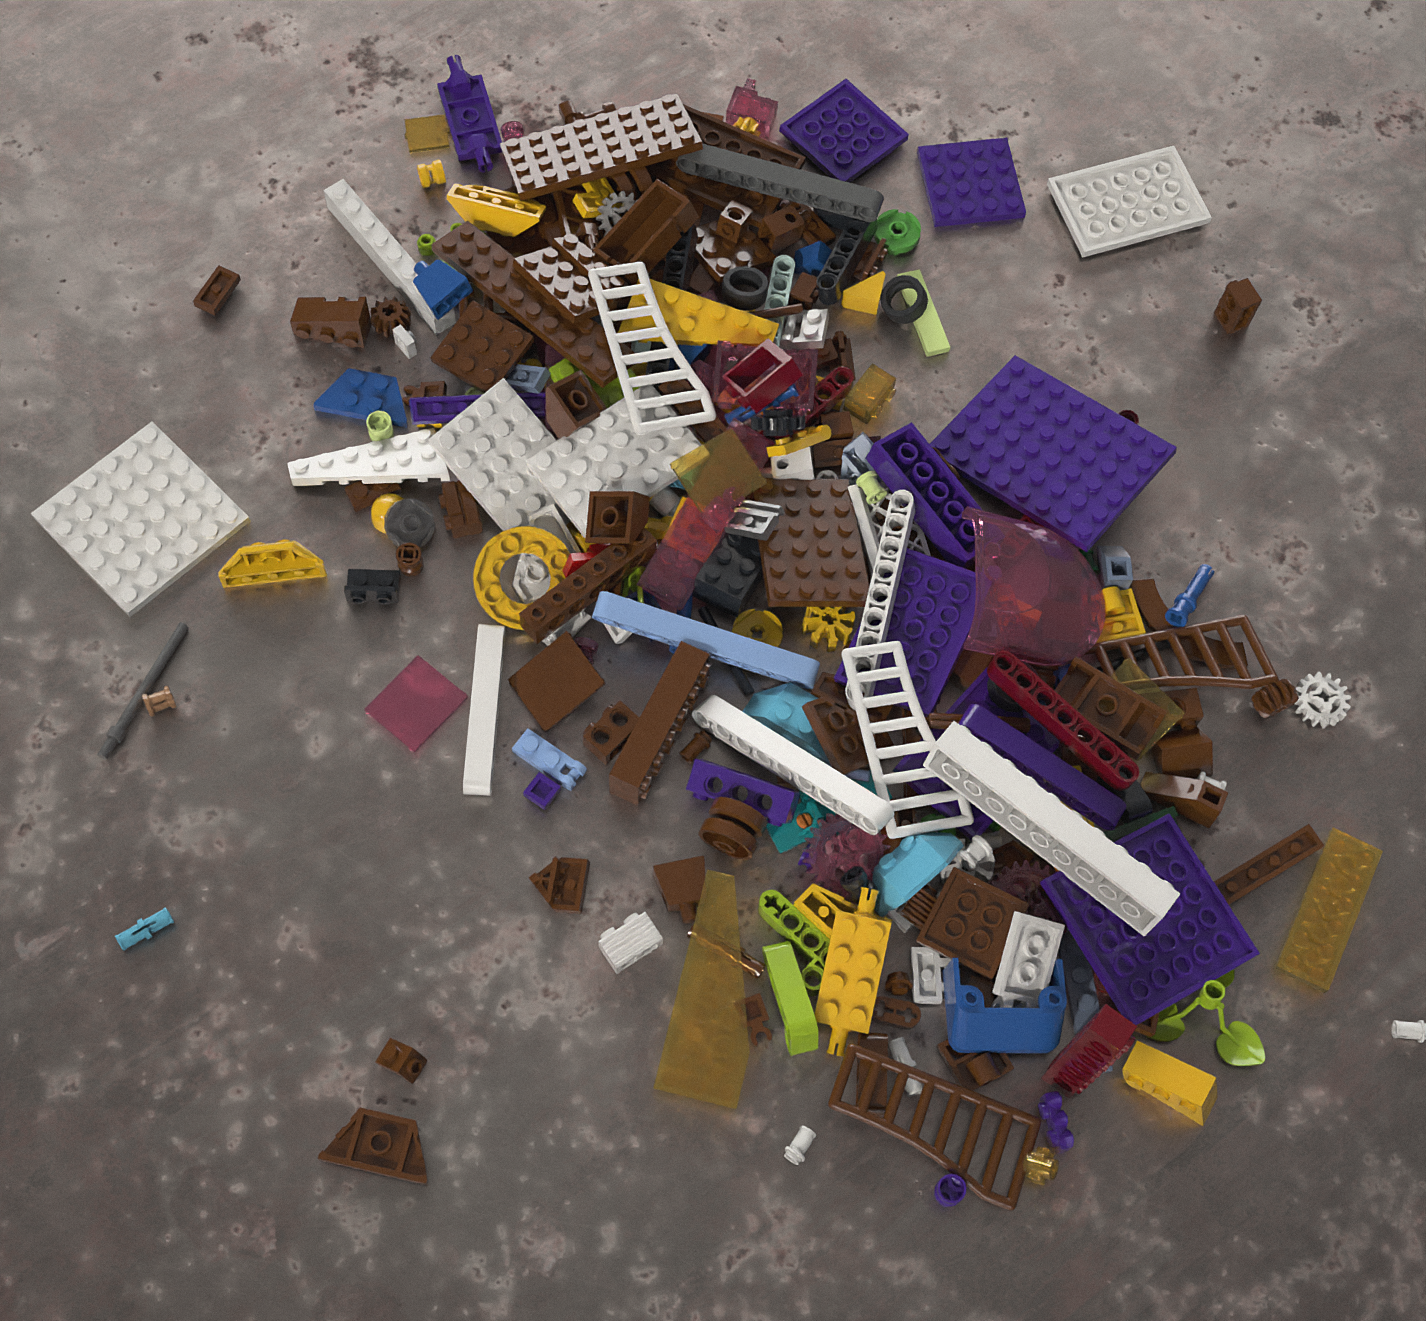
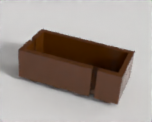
M657 179L596 245L593 252L608 266L643 262L647 273H649L682 237L680 232L686 233L699 216L690 200ZM637 272L619 275L629 285H636L639 279Z

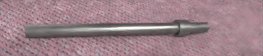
M181 622L178 624L115 726H111L106 734L108 738L97 754L102 759L107 760L116 744L121 743L126 735L124 731L144 701L142 695L149 693L189 628L186 624Z

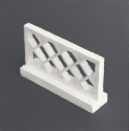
M880 482V486L887 490V495L884 499L890 500L892 496L889 494L890 489L884 482ZM856 484L848 486V491L855 510L860 540L872 576L880 545L879 539L884 525L880 526L874 523L872 518L876 512L886 516L887 511L880 508L884 499L877 502L876 505L868 504L864 495L865 492L862 487L858 488ZM914 521L911 529L916 531L918 536L914 542L909 540L907 546L911 550L915 549L931 556L924 532ZM891 549L886 554L893 555L895 551Z

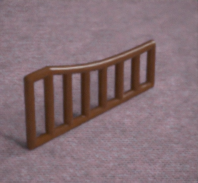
M1246 615L1217 619L1069 649V656L1072 661L1075 656L1083 660L1081 656L1096 654L1103 673L1132 691L1167 686H1212L1254 689L1268 686L1269 683L1275 684L1279 680ZM1241 626L1265 676L1251 677L1227 628ZM1217 630L1240 678L1224 677L1203 634L1204 632ZM1193 635L1212 676L1196 675L1179 637ZM1169 640L1185 676H1170L1155 642ZM1144 644L1159 677L1144 679L1130 647ZM1120 649L1133 680L1119 682L1106 651Z
M853 1043L849 1044L846 1048L828 1101L830 1109L858 1119L904 1141L936 1161L951 1174L960 1176L966 1186L982 1200L1009 1211H1013L1016 1208L1040 1130L1041 1119L1039 1117ZM855 1057L871 1063L857 1106L841 1101ZM885 1068L898 1074L882 1118L868 1112V1108L881 1069ZM908 1078L924 1084L909 1131L894 1124ZM934 1088L950 1094L934 1146L921 1139L919 1135ZM963 1099L976 1104L957 1165L943 1153L960 1100ZM989 1109L1001 1114L1002 1118L983 1180L980 1184L967 1172L986 1111ZM1014 1119L1029 1126L1006 1197L991 1190Z

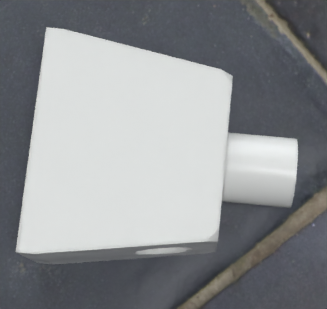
M810 447L788 455L771 457L772 467L758 469V478L815 479Z

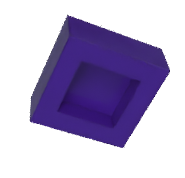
M538 772L524 790L523 796L543 810H546L561 791V786Z

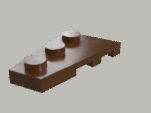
M822 672L811 694L817 698L827 696L835 701L834 704L844 710L849 708L856 712L848 703L846 686L835 682V674ZM894 704L867 708L870 723L886 721Z

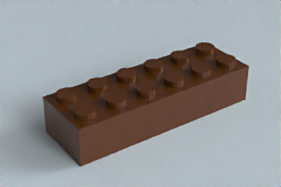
M683 641L679 643L609 773V793L637 806L642 798L647 799L652 789L650 783L653 777H658L663 769L664 763L662 761L665 754L670 755L675 746L676 740L674 738L677 731L681 733L688 719L685 717L688 710H694L699 700L697 694L700 688L705 689L709 682V671L711 669L709 653Z

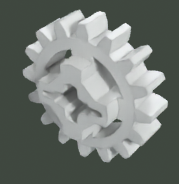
M1317 672L1314 677L1308 674L1304 680L1301 679L1295 688L1299 697L1298 701L1294 704L1299 705L1295 711L1296 714L1303 713V721L1311 719L1313 727L1318 722H1320L1322 728H1326L1329 723L1335 726L1339 720L1342 721L1347 715L1346 712L1351 707L1347 704L1351 696L1344 695V692L1348 689L1347 686L1340 687L1338 685L1340 679L1331 680L1330 673L1325 678L1322 677L1321 672ZM1312 687L1313 689L1306 694L1307 689ZM1334 706H1337L1336 711L1333 712V713H1330V711L1332 710V708H1333Z

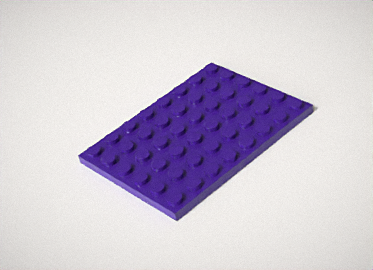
M1016 355L930 443L931 447L939 450L941 455L956 469L959 475L1086 552L1090 550L1168 463L1177 450V447Z

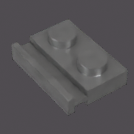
M740 499V506L734 508L723 524L724 530L729 534L766 541L778 524L779 516L784 515V510L779 505Z

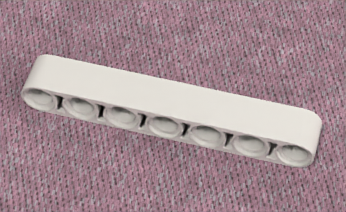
M478 625L463 778L464 795L491 796L505 647V625Z

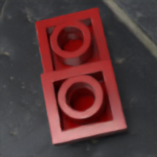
M590 544L586 553H570L562 570L565 578L611 544Z

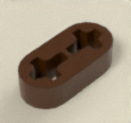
M885 996L876 997L874 1008L881 1003L884 1004L885 1010L892 1011V1013L884 1012L883 1016H878L877 1010H873L871 1019L873 1022L906 1030L914 1028L919 1023L921 1011L916 1004ZM906 1009L911 1010V1015L915 1016V1018H912L910 1022H906L905 1017L897 1015L896 1012L905 1013Z

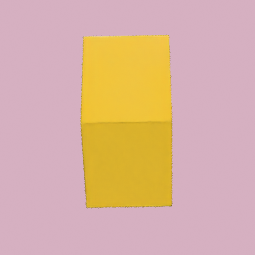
M884 271L844 290L841 301L842 307L876 315L886 275Z

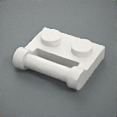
M828 309L803 310V313L785 316L787 320L785 331L780 339V347L782 349L800 350L824 347L829 321ZM796 323H802L799 337L794 338Z

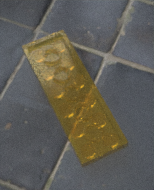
M1334 827L1329 830L1324 843L1325 846L1321 850L1274 966V969L1323 993H1326L1330 988L1383 852Z

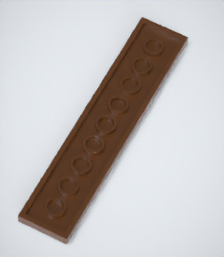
M466 221L432 243V251L464 275L471 283L602 388L618 377L604 328L592 318L573 324L512 267L515 257L469 221ZM619 343L622 355L635 354L625 344ZM635 364L626 365V369L628 370Z

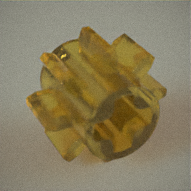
M1038 1146L1036 1152L1029 1151L1026 1154L1023 1170L1028 1173L1027 1178H1030L1031 1182L1045 1185L1046 1179L1054 1180L1057 1176L1059 1161L1054 1158L1055 1154L1051 1153L1050 1149Z

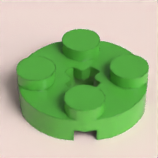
M892 209L882 213L877 219L878 228L874 238L877 244H879L882 238L887 239L885 248L888 249L887 253L889 255L896 256L899 253L909 252L919 243L921 225L919 220L910 212L906 211V214L898 212L899 209ZM893 229L897 231L902 230L901 234H895Z

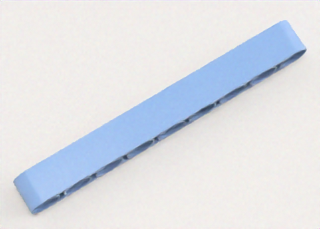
M601 591L599 593L592 614V618L601 623L678 647L679 643L683 641L709 653V658L786 683L791 682L805 689L814 688L820 667V662L812 658L609 592Z

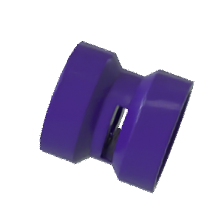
M956 1174L943 1176L934 1187V1197L943 1207L957 1205L966 1195V1184Z

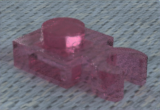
M734 486L724 491L723 499L720 496H716L699 514L716 533L721 532L736 515L732 508L742 504L745 499L743 496L738 497L736 501L732 499L731 494L736 489Z

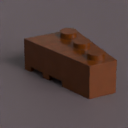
M298 297L290 324L293 334L303 339L313 338L326 343L335 342L345 344L348 347L357 346L365 348L371 328V317L366 297H359L358 301H347L346 297H338L337 301H326L325 297Z

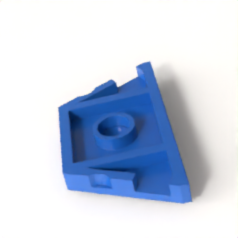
M348 368L313 405L315 411L367 420V417L375 411H384L390 416L392 425L404 428L408 426L397 378L393 376Z

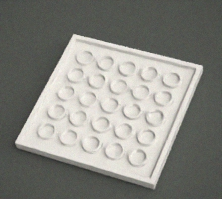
M152 421L31 513L33 518L129 617L133 616L251 522L249 516Z

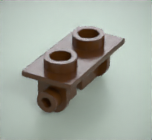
M836 331L831 340L839 357V362L829 365L830 373L838 367H847L853 372V381H855L850 338H847L843 331Z

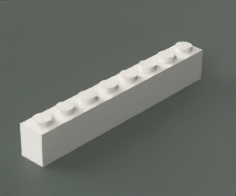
M342 179L323 190L327 208L430 329L438 335L456 323L454 308L441 319L437 320L413 283L414 278L418 276L414 272L415 261L347 182Z

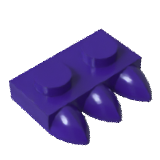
M1058 1091L1045 1093L1040 1098L1038 1110L1042 1120L1046 1119L1049 1129L1046 1131L1049 1146L1051 1148L1054 1147L1056 1154L1069 1151L1074 1146V1136L1067 1129L1068 1116L1065 1111L1061 1110L1062 1097Z

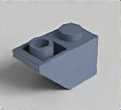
M1097 546L1101 590L1113 586L1118 587L1120 590L1129 589L1133 581L1130 555L1123 546Z

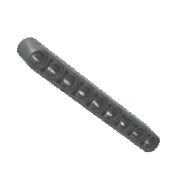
M702 144L703 150L679 156L676 162L677 167L685 173L867 222H873L877 219L884 201L882 193L871 188Z

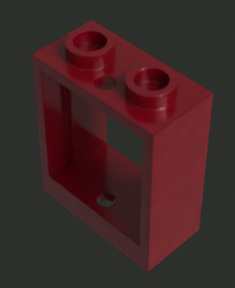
M767 338L725 373L722 378L727 384L724 388L733 399L736 398L745 410L749 407L757 414L802 377L803 374L793 358ZM775 364L777 366L774 371L747 393L744 391L748 385Z

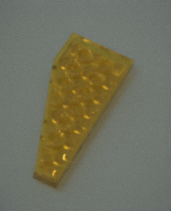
M707 869L653 1089L736 1110L750 1051L735 878L733 875Z

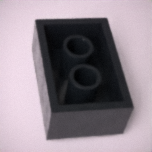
M725 531L696 576L692 596L738 618L763 577L758 539L729 534Z

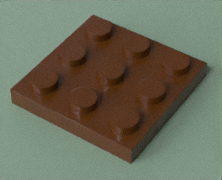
M719 220L696 226L698 239L695 258L718 284L723 283L724 275L730 269L747 266L760 271L772 267L775 258H777L750 227L739 241L735 243L716 234Z
M473 300L430 359L433 363L479 391L486 393L501 379L504 378L506 380L535 339L533 335Z
M953 867L916 942L949 959L958 958L959 964L993 980L1000 966L1014 911L1026 914L1029 904Z

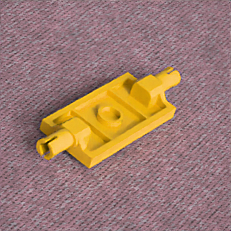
M861 887L858 909L854 911V914L836 911L814 1014L816 1022L830 1025L832 1028L826 1052L834 1055L836 1043H838L836 1055L843 1057L849 1032L853 1030L866 1034L869 1033L892 922L875 919L876 916L873 914L879 891L871 889L870 898L867 900L869 888Z

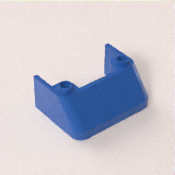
M952 958L944 968L943 982L948 1042L955 1051L960 1053H1050L1059 1045L1067 1005L1063 959L1055 960L1049 986L1044 988L1038 995V1008H985L983 994L978 988L971 985H960L958 958Z

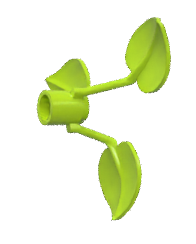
M1234 969L1216 980L1207 981L1202 987L1198 998L1182 1012L1178 1013L1175 1003L1160 1011L1156 1033L1149 1037L1160 1042L1174 1041L1185 1031L1184 1023L1180 1018L1185 1017L1197 1005H1201L1208 1010L1217 1008L1220 1029L1223 1032L1216 1040V1048L1220 1057L1227 1063L1235 1066L1261 1065L1265 1062L1263 1045L1253 1028L1241 1021H1233L1228 1029L1225 1026L1223 1011L1225 1005L1221 1001L1225 996V988L1230 986L1234 980Z

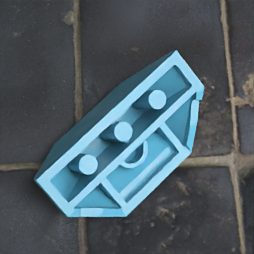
M791 682L754 693L742 711L743 713L825 764H830L802 709L804 704L818 699L817 697Z
M928 832L904 838L893 852L883 856L879 864L874 867L872 881L879 891L874 911L883 917L888 911L894 910L908 901L950 864L964 844L951 833Z

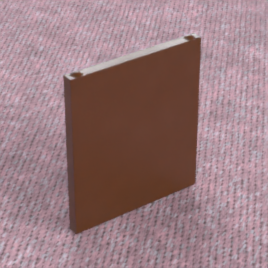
M568 631L564 632L507 679L544 732H548L606 684Z

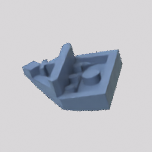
M864 432L859 434L843 449L840 479H849L851 486L856 485V480L862 474L868 471H875L865 459L874 443ZM877 474V478H876V479H877L878 482L880 483V482H882L883 480H882V479L879 477V475Z

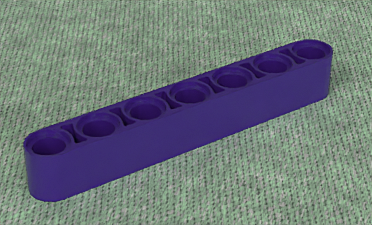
M976 704L969 705L959 721V725L967 727L973 736L981 742L989 744L993 751L1003 759L1010 760L1016 769L1036 780L1038 785L1045 791L1056 795L1060 801L1099 827L1110 831L1115 829L1127 807L1122 799L985 708Z

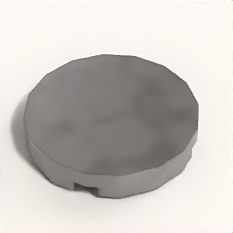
M402 499L395 502L387 510L384 518V529L387 537L398 547L409 542L421 547L433 536L435 531L434 516L432 510L424 502L418 499Z

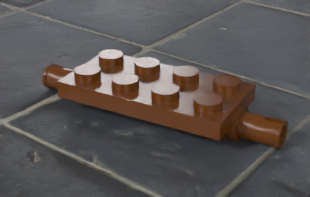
M580 184L553 192L562 237L566 234L575 235L578 241L593 251L596 245L604 238L603 235L606 231L598 229L602 225V221L596 220V217L583 218L573 203L576 194L587 193L583 185Z

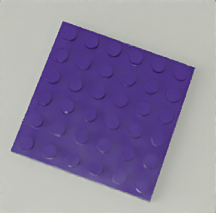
M1170 814L1114 842L1116 845L1124 847L1135 860L1146 864L1152 873L1160 879L1171 883L1174 889L1180 893L1165 916L1145 936L1070 880L1061 870L1040 882L1122 1016L1135 1025L1140 1024L1202 988L1207 981L1216 980L1260 954Z

